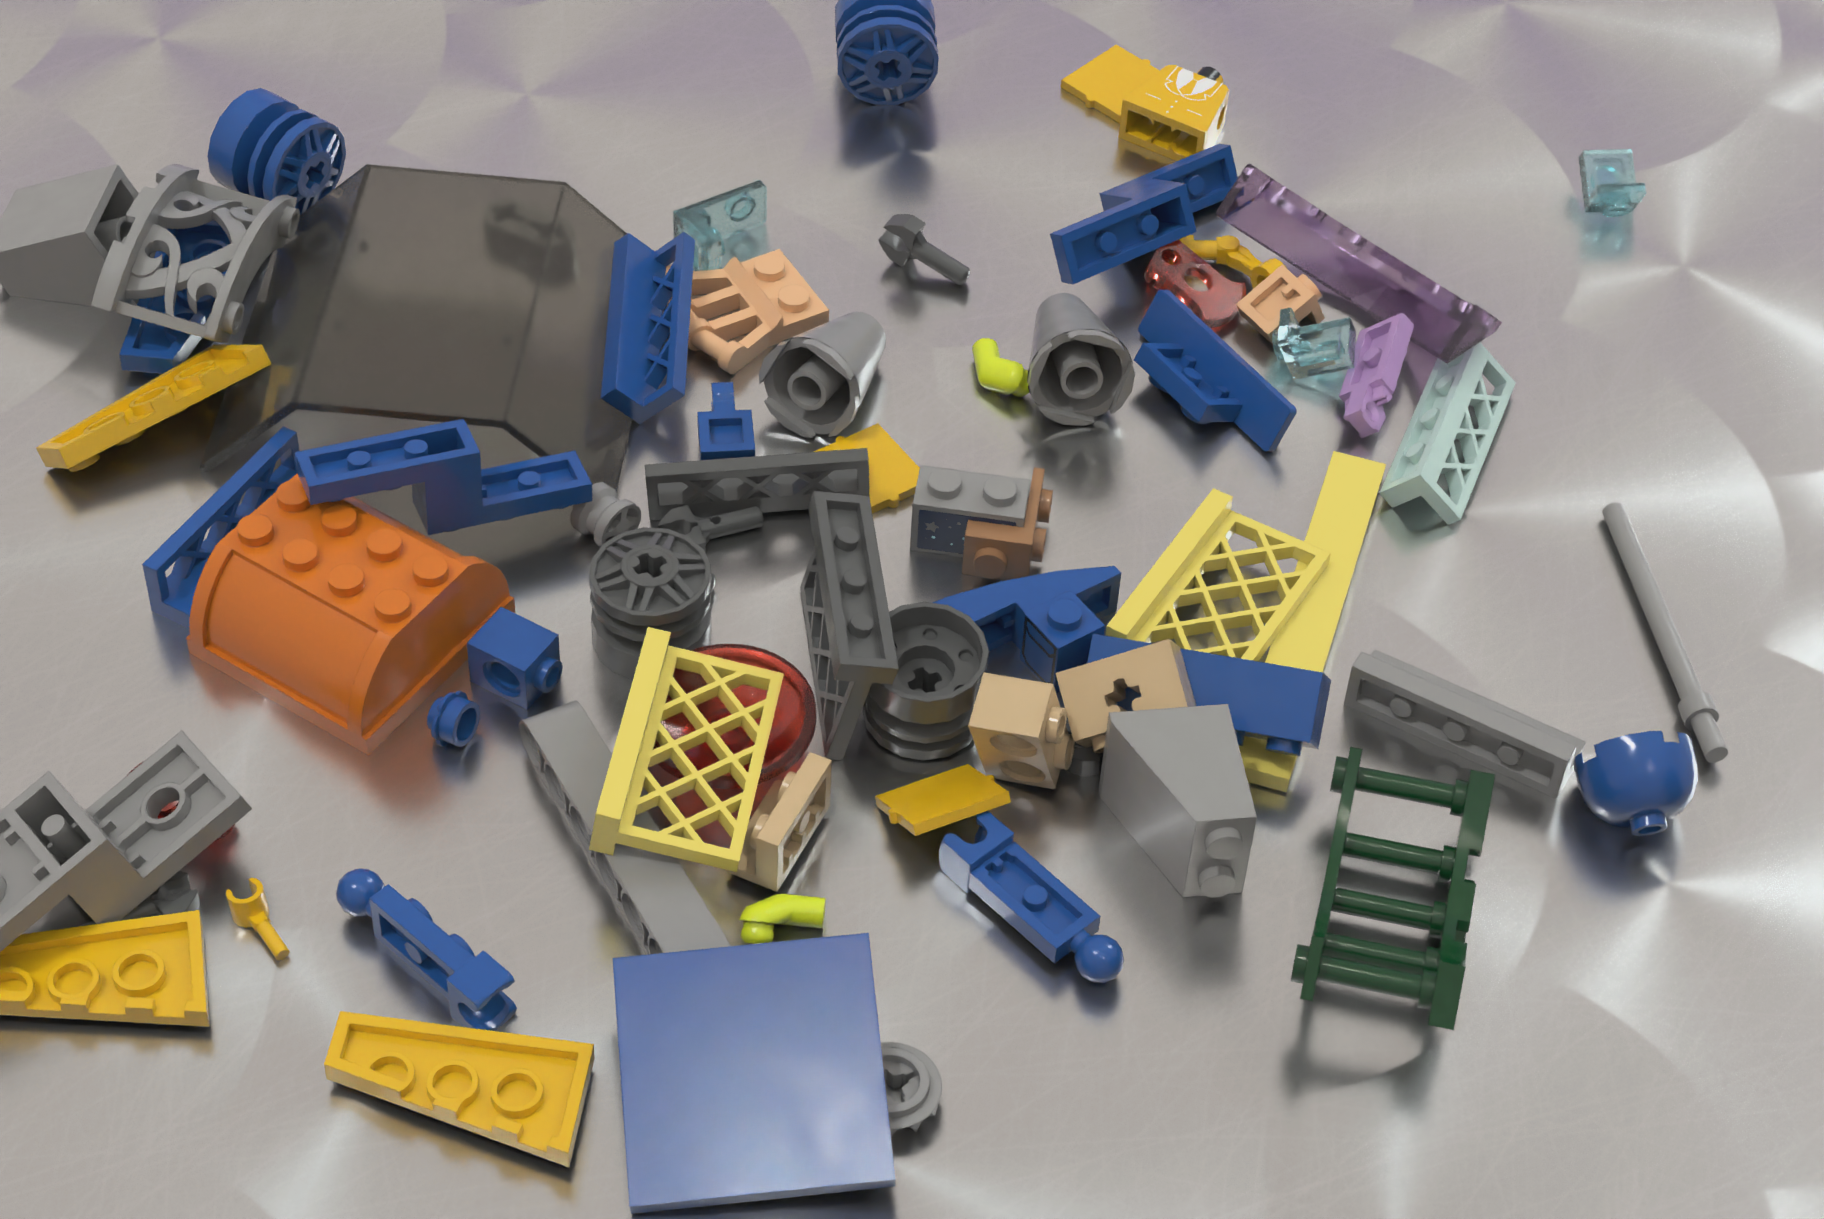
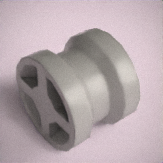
M604 482L592 485L591 502L574 505L571 512L573 528L584 535L592 534L596 545L599 547L622 532L638 529L641 521L639 506L630 500L618 499L616 490Z

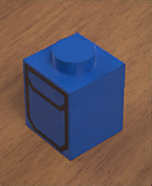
M1068 590L1024 612L1020 660L1041 682L1053 684L1056 693H1058L1060 688L1056 673L1087 664L1092 635H1104L1105 625L1071 590Z

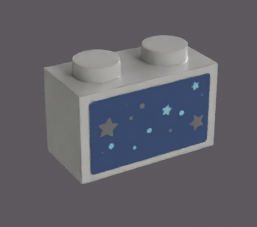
M920 465L912 504L910 550L963 557L968 520L1024 527L1031 479Z

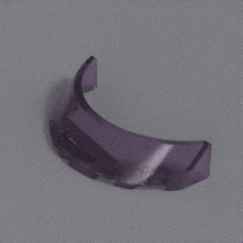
M1250 163L1245 166L1216 211L1217 217L1380 322L1399 313H1405L1414 324L1410 341L1446 364L1497 332L1502 324L1500 320L1486 310L1461 299L1330 217Z

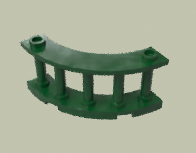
M1350 747L1348 758L1336 757L1330 792L1341 794L1311 943L1310 946L1297 945L1291 982L1303 984L1300 999L1312 1002L1317 981L1417 1000V1007L1429 1009L1428 1025L1454 1030L1466 968L1467 943H1465L1466 932L1468 933L1476 888L1475 881L1464 878L1468 855L1481 856L1496 774L1470 769L1468 781L1456 779L1455 785L1360 767L1363 749ZM1355 790L1449 808L1450 815L1461 817L1456 847L1444 845L1442 851L1347 832ZM1342 856L1438 874V881L1449 883L1446 903L1434 901L1433 906L1337 888ZM1331 912L1428 930V937L1440 939L1438 948L1427 946L1426 952L1327 933Z

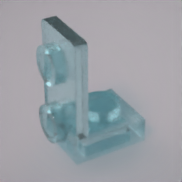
M761 180L673 211V238L685 232L695 239L693 271L721 269V257L725 255L723 239L766 223L767 187Z

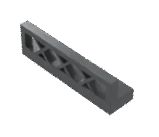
M867 448L645 464L650 521L661 520L671 509L689 505L691 512L697 517L716 516L753 506L759 507L762 513L808 509L813 491L869 496Z

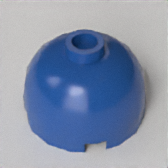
M1647 731L1616 737L1594 745L1596 757L1586 762L1581 752L1575 757L1573 765L1584 803L1600 820L1615 827H1630L1632 835L1646 836L1664 831L1668 828L1666 820L1683 812L1694 796L1698 781V771L1692 739L1686 733L1677 732L1680 743L1664 742L1662 731Z

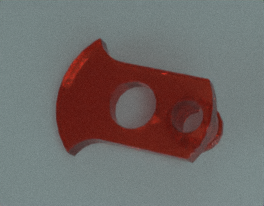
M1180 240L1158 248L1144 271V277L1148 284L1154 278L1156 282L1153 288L1157 290H1170L1209 328L1220 327L1232 321L1239 312L1236 304L1246 296L1245 282L1237 283L1226 279ZM1184 277H1198L1206 284L1208 290L1200 292L1190 288L1185 282Z

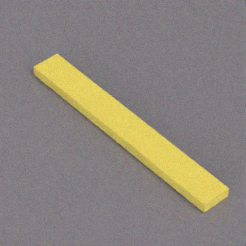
M1333 451L1304 542L1330 552L1329 565L1270 645L1265 663L1324 672L1383 480L1386 464ZM1298 560L1295 571L1305 570L1308 564ZM1244 736L1243 746H1239L1248 782L1287 792L1298 756L1265 750L1267 740Z

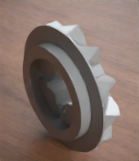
M882 1042L881 1050L885 1082L891 1088L903 1086L901 1089V1103L897 1100L894 1101L891 1096L886 1094L891 1136L897 1129L908 1127L916 1132L921 1122L928 1116L935 1117L942 1095L941 1075L935 1063L917 1048L903 1043Z

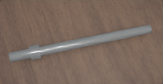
M1619 502L1610 503L1603 508L1602 514L1681 699L1678 704V710L1688 730L1694 731L1705 759L1708 762L1721 761L1728 755V749L1716 724L1719 719V713L1709 693L1703 692L1623 505Z

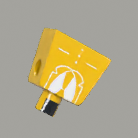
M1167 65L1123 98L1118 138L1175 161L1208 149L1215 145L1224 127L1230 90L1223 84L1221 74L1212 67H1202L1197 73H1194L1176 65Z

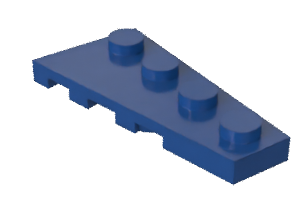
M215 220L192 228L167 229L175 236L179 243L181 264L199 259L230 244L227 234ZM156 251L154 258L162 254L163 268H167L169 266L168 255L165 252ZM187 288L177 291L174 316L205 324L211 314L215 298L211 295L200 297L197 301V314H195L188 304ZM165 295L139 299L137 305L165 313ZM132 317L119 353L121 368L128 371L163 374L186 361L202 337Z

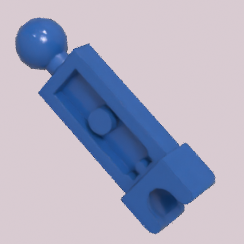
M988 811L977 814L976 822L979 825V829L973 844L965 842L953 833H948L943 837L939 849L941 870L966 893L973 891L1054 964L1072 951L1075 953L1077 970L1083 978L1092 983H1106L1116 978L1123 968V951L1118 942L1107 935H1094L1099 931L1101 916L1014 842V833Z
M359 868L351 870L339 880L336 898L343 911L354 917L369 916L372 918L374 936L449 1000L451 1017L462 1027L496 1031L514 1015L517 1007L502 990L511 986L515 980L511 973L488 953L482 951L475 956L470 946L462 937L457 934L449 936L437 926L427 909L414 898L407 900L389 884L385 886L379 875L369 869Z

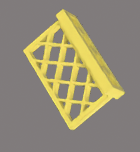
M1213 488L1108 623L1105 636L1146 643L1175 639L1176 644L1180 648L1191 650L1186 636L1213 632L1218 646L1194 651L1259 662L1329 565L1331 553L1232 511L1233 496ZM1236 533L1255 541L1258 548L1232 552L1228 540ZM1294 558L1308 564L1305 570L1282 574L1276 560ZM1265 563L1270 576L1244 580L1239 569L1240 566ZM1228 570L1232 582L1212 586L1205 585L1202 577L1204 572ZM1271 591L1278 592L1282 601L1281 604L1263 608H1256L1251 596ZM1235 597L1240 598L1245 611L1218 615L1213 601ZM1201 603L1206 617L1179 621L1175 611L1178 607ZM1252 626L1256 636L1254 640L1230 644L1225 630Z
M648 627L595 814L589 850L613 856L617 843L737 872L784 673L669 646L671 632ZM675 668L700 674L708 685L686 694L673 677ZM741 685H747L768 691L766 699L744 708L731 690ZM669 694L673 700L666 703ZM718 697L731 715L709 724L696 705ZM683 712L696 731L674 740L661 724V721ZM761 717L760 725L755 722V719ZM741 726L755 745L733 754L720 738V735ZM657 740V742L660 744V747L654 749L655 742ZM706 742L720 761L698 771L684 752ZM670 758L684 778L661 787L648 768ZM750 763L749 770L747 772L743 766ZM730 773L743 792L722 802L707 782ZM644 787L648 794L641 797ZM694 789L708 809L685 819L671 799ZM656 806L661 809L672 824V826L659 832L633 826L636 815ZM739 810L737 820H735L731 813ZM718 820L732 838L730 849L704 843L695 830Z

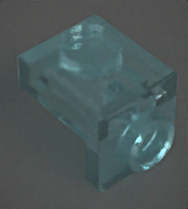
M1632 149L1583 150L1579 156L1585 213L1602 212V215L1606 217H1620L1633 212L1646 195L1645 183H1636Z
M1291 307L1280 310L1279 329L1273 330L1272 333L1273 348L1279 361H1286L1293 380L1354 368L1356 330L1350 317L1300 327Z

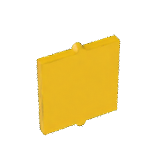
M1116 44L1061 80V88L1085 102L1087 108H1095L1120 124L1123 98L1160 70L1150 65L1148 59L1142 60Z
M878 423L848 437L837 436L836 442L814 451L867 448L869 458V497L872 514L888 506L890 508H897L899 501L915 494L920 467Z
M969 764L875 796L877 807L889 816L890 823H899L915 836L1011 803L1009 791L997 784L993 775L985 776Z

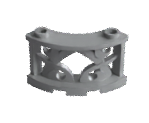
M171 164L156 173L158 185L154 189L144 186L127 211L126 220L133 224L127 237L124 236L122 242L113 240L98 279L91 306L215 342L228 343L231 334H237L244 317V305L242 302L260 266L273 251L283 248L286 239H291L297 230L300 217L299 209L295 208L297 198L289 195H280L271 201L199 181L197 180L199 170L180 164ZM215 220L227 234L230 244L199 259L181 264L179 243L175 236L167 229L192 228ZM155 251L165 252L169 257V266L163 268L162 254L157 258H150V254ZM187 288L188 304L195 314H197V301L200 297L211 295L215 298L211 314L205 324L174 316L177 291ZM165 295V313L131 304L132 299H145Z

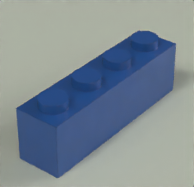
M1093 634L1087 663L1152 643ZM1180 648L1196 706L1228 704L1239 746H1243L1244 736L1267 740L1265 750L1285 755L1301 756L1302 747L1319 749L1331 679L1323 672ZM1127 687L1125 689L1126 698L1116 703L1127 711H1133L1132 701L1142 696Z

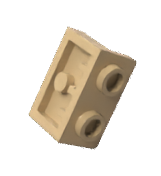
M809 752L797 773L790 771L784 780H775L749 820L737 872L725 870L726 872L778 892L830 807L832 760Z

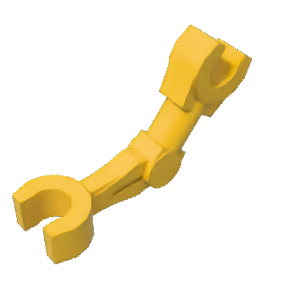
M1188 235L1156 249V252H1158V269L1176 270L1182 267L1194 266V260H1216V264L1228 265L1250 277L1253 289L1278 267L1284 265L1275 258L1262 263L1246 247L1240 245L1239 239L1230 235L1216 237V240H1194V235Z

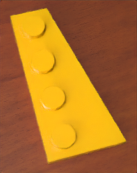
M213 344L39 445L36 449L46 467L69 469L70 472L82 470L100 459L98 453L114 445H122L138 438L145 432V429L184 411L189 406L256 373L272 363L263 345Z
M195 910L21 934L0 952V1015L210 1027L203 926L200 911Z
M340 1011L324 1067L326 1079L569 1167L595 1055L594 1044Z

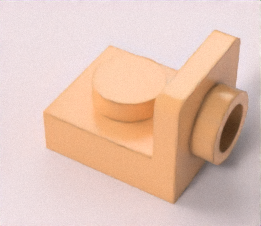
M1284 265L1278 267L1236 304L1240 315L1272 345L1306 316L1316 325L1325 319L1318 302L1322 298V294L1317 286L1304 274L1297 278Z

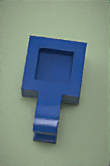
M733 382L711 383L712 411L697 412L700 460L755 456L752 410H735Z

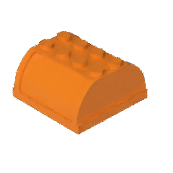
M297 473L289 481L282 483L276 492L250 515L243 517L237 526L214 547L195 589L189 619L190 635L186 637L188 651L191 655L369 756L468 660L467 642L500 607L515 613L514 597L510 596L509 586L504 574L496 566L479 557L463 556L355 497H348L336 502L310 505Z

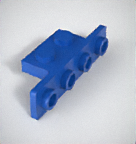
M1158 290L1138 327L1139 333L1149 343H1142L1134 361L1149 374L1148 379L1155 387L1169 393L1181 405L1182 413L1190 420L1199 424L1234 422L1264 451H1275L1297 413L1296 407L1170 290Z

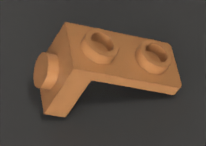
M1034 467L1024 527L968 520L964 539L962 574L989 579L1010 580L1029 576L1031 562H1042L1047 529L1037 528L1038 522L1049 523L1053 490L1043 489L1044 468Z

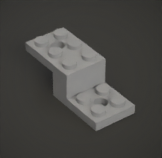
M182 730L86 810L56 777L48 771L0 811V952L68 895L75 900L96 924L120 921L250 812L252 808ZM179 801L177 808L171 814L158 819L160 811L166 805Z

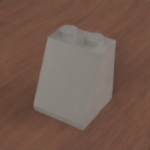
M118 164L15 190L0 219V283L10 296L91 306L96 285L113 240L122 242L124 236L127 237L133 224L127 222L126 213L139 194ZM156 251L152 252L149 257L154 258ZM132 299L131 304L137 305L139 299Z
M1228 704L1109 712L1099 783L1101 800L1183 898L1196 896L1216 898L1227 894L1242 893L1257 815Z

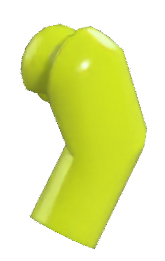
M982 338L974 343L972 352L977 378L984 389L1003 395L1012 394L1016 397H1023L1029 393L1027 383L1028 370L1024 369L1022 364L1000 358L997 342L993 339Z
M775 894L748 905L744 908L739 918L740 921H743L740 937L744 943L750 944L772 942L774 938V924L823 929L826 898Z

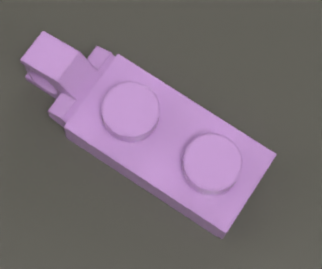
M1399 313L1359 332L1339 397L1345 403L1344 419L1353 425L1361 438L1379 432L1386 419L1383 404L1388 403L1393 398L1392 394L1396 389L1397 380L1414 328V324L1405 313Z

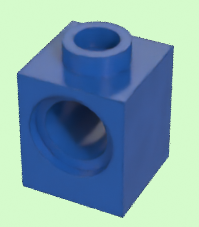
M500 607L467 642L470 682L526 710L531 707L543 692H550L561 677L563 665L560 661L559 634L503 607Z

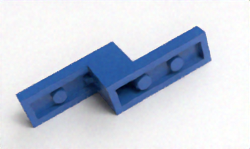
M1217 144L1099 193L1103 212L1050 233L1061 281L1067 284H1076L1197 232L1193 217L1194 212L1241 193L1231 145Z
M464 419L295 452L296 471L310 505L336 502L348 497L383 490H395L402 486L412 485L413 503L428 535L453 532L466 527L495 521H506L519 516L553 509H563L568 506L592 501V482L575 450L481 469L480 451Z

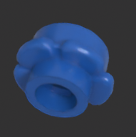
M462 691L450 692L445 697L437 698L430 707L427 716V726L431 730L432 737L436 739V743L442 747H445L447 743L458 747L465 746L472 739L478 728L480 708L477 703L468 700L467 694Z

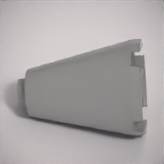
M1059 293L1048 297L1041 303L1036 313L1027 376L1028 389L1032 399L1046 418L1063 425H1089L1095 423L1094 417L1102 415L1109 410L1112 415L1123 406L1132 392L1135 372L1129 351L1079 297L1069 293Z
M851 312L778 343L764 357L759 371V384L764 381L768 395L764 402L769 412L785 428L802 437L813 438L816 434H830L828 437L838 435L855 419L885 349L886 335L881 324L867 313Z

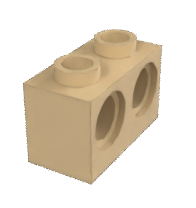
M983 672L968 727L986 775H993L994 779L1055 789L1060 769L1068 770L1071 765L1075 742L1072 734H1068L1066 727L1067 712L1065 708L1060 707L1054 685Z

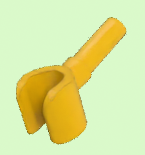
M256 878L248 879L252 896L246 899L235 898L232 891L227 889L226 897L234 923L244 928L253 927L276 960L286 958L290 951L272 926L271 920L268 917L269 907L261 881Z

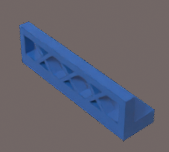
M685 232L656 251L630 233L614 242L601 399L639 424H642L685 396L695 239ZM673 262L672 266L665 275L666 266ZM671 297H672V300L670 301V303L668 304L667 308H666L665 311L663 312L664 308L666 307L667 303L669 302V300H670ZM669 334H670V337H669L668 341L666 342V344L664 345L663 349H662L661 352H660L661 347L663 346L664 342L666 341V339L668 338V336H669ZM667 374L666 385L658 389Z
M283 426L142 564L152 612L189 629L190 611L195 589L214 547L237 526L243 517L250 515L272 496L282 483L289 481L297 474L295 452L299 451L296 431ZM280 458L281 465L273 472L275 464ZM245 493L242 503L239 505L241 497ZM210 528L209 533H208V536H207V538L204 540L205 534H206L207 530ZM175 562L171 574L166 578L165 571Z

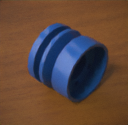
M838 0L835 6L837 71L845 89L859 100L874 105H898L917 98L929 89L938 74L939 59L937 37L935 35L934 6L931 0Z
M258 88L246 91L233 100L219 117L210 137L207 157L212 176L217 183L230 190L269 201L280 195L296 197L295 208L299 209V220L308 218L320 209L334 192L343 172L346 148L344 136L336 125L320 119L313 113L299 109L296 104L273 92Z

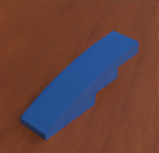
M1116 566L1053 571L1000 581L948 596L933 603L949 605L970 616L983 631L989 651L1010 641L1020 649L1024 612L1068 590H1071L1098 619L1116 612L1121 572Z

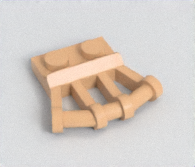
M780 249L740 262L737 257H733L722 269L693 271L692 295H707L691 300L688 348L694 351L701 350L718 360V367L729 374H735L768 347L829 322V309ZM672 265L666 266L665 275ZM736 309H740V311L734 312L732 314L717 318L709 322L707 321L710 318L728 313ZM749 333L739 342L735 340L727 342V340Z

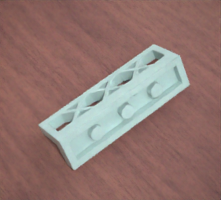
M1478 339L1437 358L1379 492L1392 508L1422 496L1448 525L1461 520L1516 384ZM1482 374L1495 387L1492 395H1487ZM1469 405L1474 407L1479 426L1478 429H1473L1468 410ZM1455 439L1460 441L1465 460L1464 463H1459L1454 445ZM1440 474H1445L1450 497L1437 484Z

